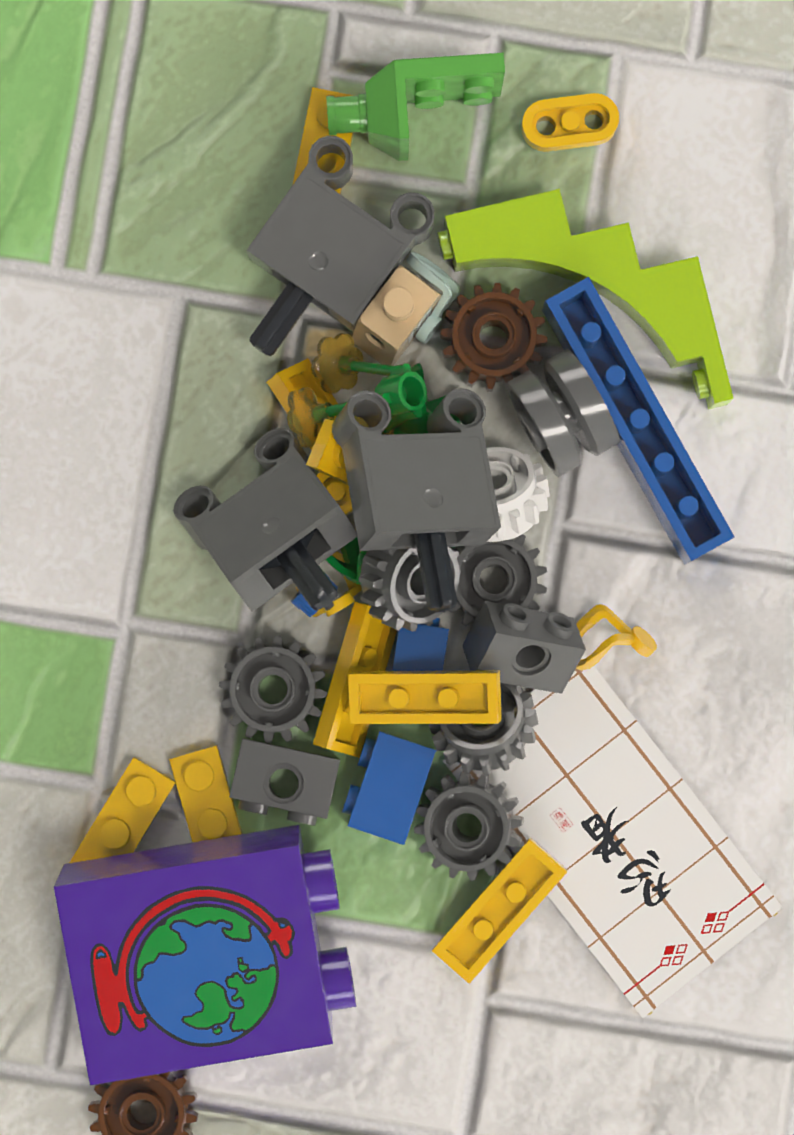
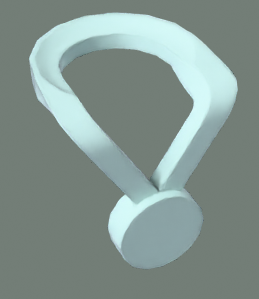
M412 251L406 260L408 264L443 292L432 314L426 319L415 336L420 342L426 344L440 327L443 321L442 315L460 295L461 289L459 284L440 267L424 256Z

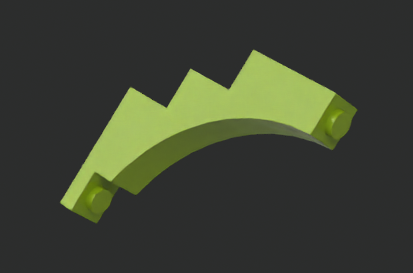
M560 189L445 216V230L437 232L443 260L452 259L455 272L486 267H513L554 274L576 283L589 277L598 294L623 310L644 330L658 347L671 369L697 363L698 370L692 371L694 389L698 399H706L708 410L728 405L734 399L698 256L640 269L629 222L571 236Z

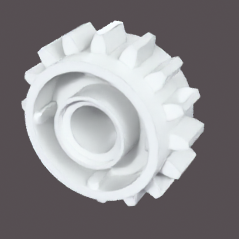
M491 447L486 449L501 528L487 542H498L515 538L525 533L534 524H537L540 512L548 510L547 497L550 496L547 476L543 474L542 465L540 463L532 464L530 455L510 448Z

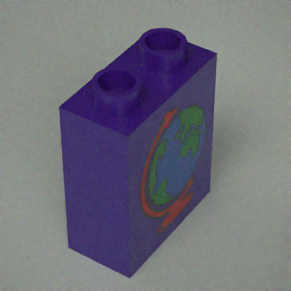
M300 825L68 863L63 865L55 882L54 892L90 1085L333 1044L332 1011L357 1007L347 946L321 951L315 913L340 909L331 850L304 853Z

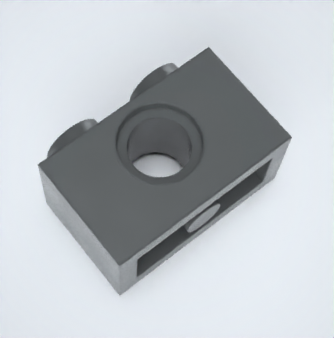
M490 601L484 602L462 645L470 671L500 670V683L560 694L563 693L586 651L574 617H568L560 612L547 613L526 609L513 603L500 604Z
M243 738L229 797L240 800L238 809L267 815L269 806L288 810L287 820L315 826L317 817L328 818L341 759ZM278 769H289L296 774L299 785L294 795L280 797L273 792L270 781L275 771Z

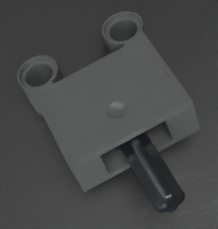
M337 136L319 138L311 146L309 163L247 249L249 260L287 285L249 339L253 347L268 356L275 354L310 303H313L354 332L359 317L394 271L403 263L413 247L424 243L433 231L435 210L431 201L422 194L408 192L400 195L394 201L390 209L389 229L337 193L335 190L344 187L353 175V153L344 139ZM335 153L344 159L345 164L338 172L326 173L318 167L319 159L325 154ZM407 209H416L423 213L426 222L419 229L409 230L399 223V215Z
M454 389L444 397L430 414L427 420L428 434L382 435V432L391 420V410L388 402L381 395L373 391L364 390L357 392L348 400L332 424V433L335 441L342 447L359 550L417 548L428 609L434 612H445L454 609L458 601L448 547L484 545L501 528L482 423L486 417V408L483 400L469 389ZM450 414L458 417L462 424L455 422ZM354 416L362 418L368 424V427L360 425Z
M286 428L272 429L258 440L254 449L255 457L265 473L222 504L207 486L191 487L178 497L173 511L175 517L197 546L208 550L230 584L252 612L292 583L295 584L313 610L317 611L325 608L328 611L334 606L332 601L338 596V592L318 564L355 539L357 533L338 503L315 475V469L306 465L309 456L294 434Z

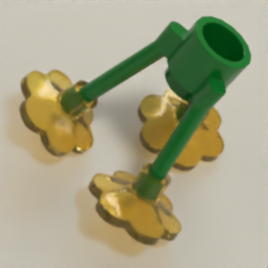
M339 333L334 338L323 337L318 342V356L312 361L311 371L314 377L321 379V388L326 393L335 394L341 389H352L357 383L359 372L387 376L380 381L374 392L381 395L388 402L391 415H394L391 417L382 435H394L395 428L408 420L422 416V408L427 400V388L422 377L416 372H412L411 366L408 363L392 366L363 362L361 350L355 348L352 336L345 333ZM310 387L291 391L288 395L290 410L287 414V421L291 431L297 434L300 445L304 448L312 447L315 444L324 419L334 420L335 416L340 413L347 402L332 405L329 402L320 403L317 401L315 392ZM354 416L360 425L368 427V424L362 418Z

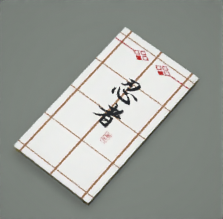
M583 654L581 659L587 658V656ZM595 666L583 671L575 669L562 694L537 689L530 692L534 707L531 709L536 710L538 725L532 727L536 737L535 743L525 744L526 757L523 760L516 758L509 763V770L504 771L502 768L491 770L488 783L496 786L501 782H505L507 785L503 792L504 796L507 799L517 797L519 803L512 811L513 815L524 817V823L522 826L514 828L513 833L522 837V841L519 846H509L511 850L516 854L531 837L567 869V873L547 896L636 1011L644 1018L646 1015L652 1014L656 1007L770 917L776 916L783 907ZM444 759L445 765L459 781L460 774L463 771L461 764L456 762L449 766ZM473 769L470 772L471 779L478 780L483 774L482 771Z

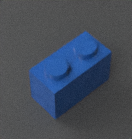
M379 731L377 740L367 737L358 762V766L367 769L361 787L351 784L342 813L351 816L348 826L405 845L436 750Z

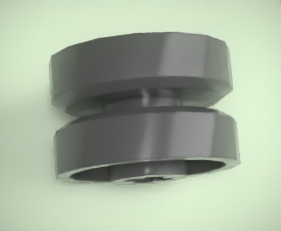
M568 349L545 361L544 375L549 388L538 375L529 370L506 383L508 394L525 433L545 463L558 478L581 465L582 453L577 439L588 452L596 456L620 443L617 428L603 398L581 362Z

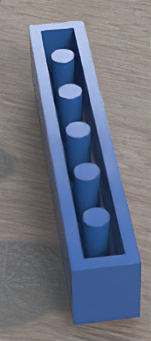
M587 277L545 300L542 308L543 314L562 348L570 350L577 357L603 398L619 434L620 443L617 446L683 564L685 565L735 538L590 278Z

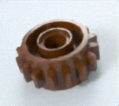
M495 283L492 292L484 293L480 285L474 286V297L468 300L461 294L457 297L456 302L460 308L459 312L446 311L444 318L453 325V328H445L440 331L441 339L451 341V345L442 350L443 358H455L456 363L452 368L454 376L463 371L469 375L467 386L472 388L479 380L485 382L487 392H492L495 382H503V385L506 387V383L512 380L514 376H519L528 371L529 368L526 366L528 362L540 365L543 357L534 348L547 344V337L537 334V329L545 324L544 317L533 318L531 312L536 303L533 299L525 303L521 302L518 299L520 289L515 287L510 294L502 293L500 283ZM489 326L499 327L505 332L507 343L499 349L487 348L480 340V332Z
M170 1072L113 1081L110 1085L107 1083L96 1084L94 1090L102 1099L92 1101L88 1106L89 1111L98 1114V1119L90 1125V1131H101L102 1135H193L190 1129L184 1125L185 1123H193L198 1120L199 1113L188 1109V1105L196 1100L197 1094L196 1092H185L183 1086L188 1079L186 1074L176 1078ZM142 1099L151 1102L157 1111L156 1120L146 1124L136 1121L131 1114V1104L134 1101Z

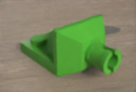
M504 52L393 60L365 83V93L344 97L326 96L329 136L337 135V133H368L369 144L398 161H406L409 157L407 103H415V107L419 109L438 108L443 106L446 100L463 99V104L469 106L491 103L493 101L492 97L501 96L505 75Z

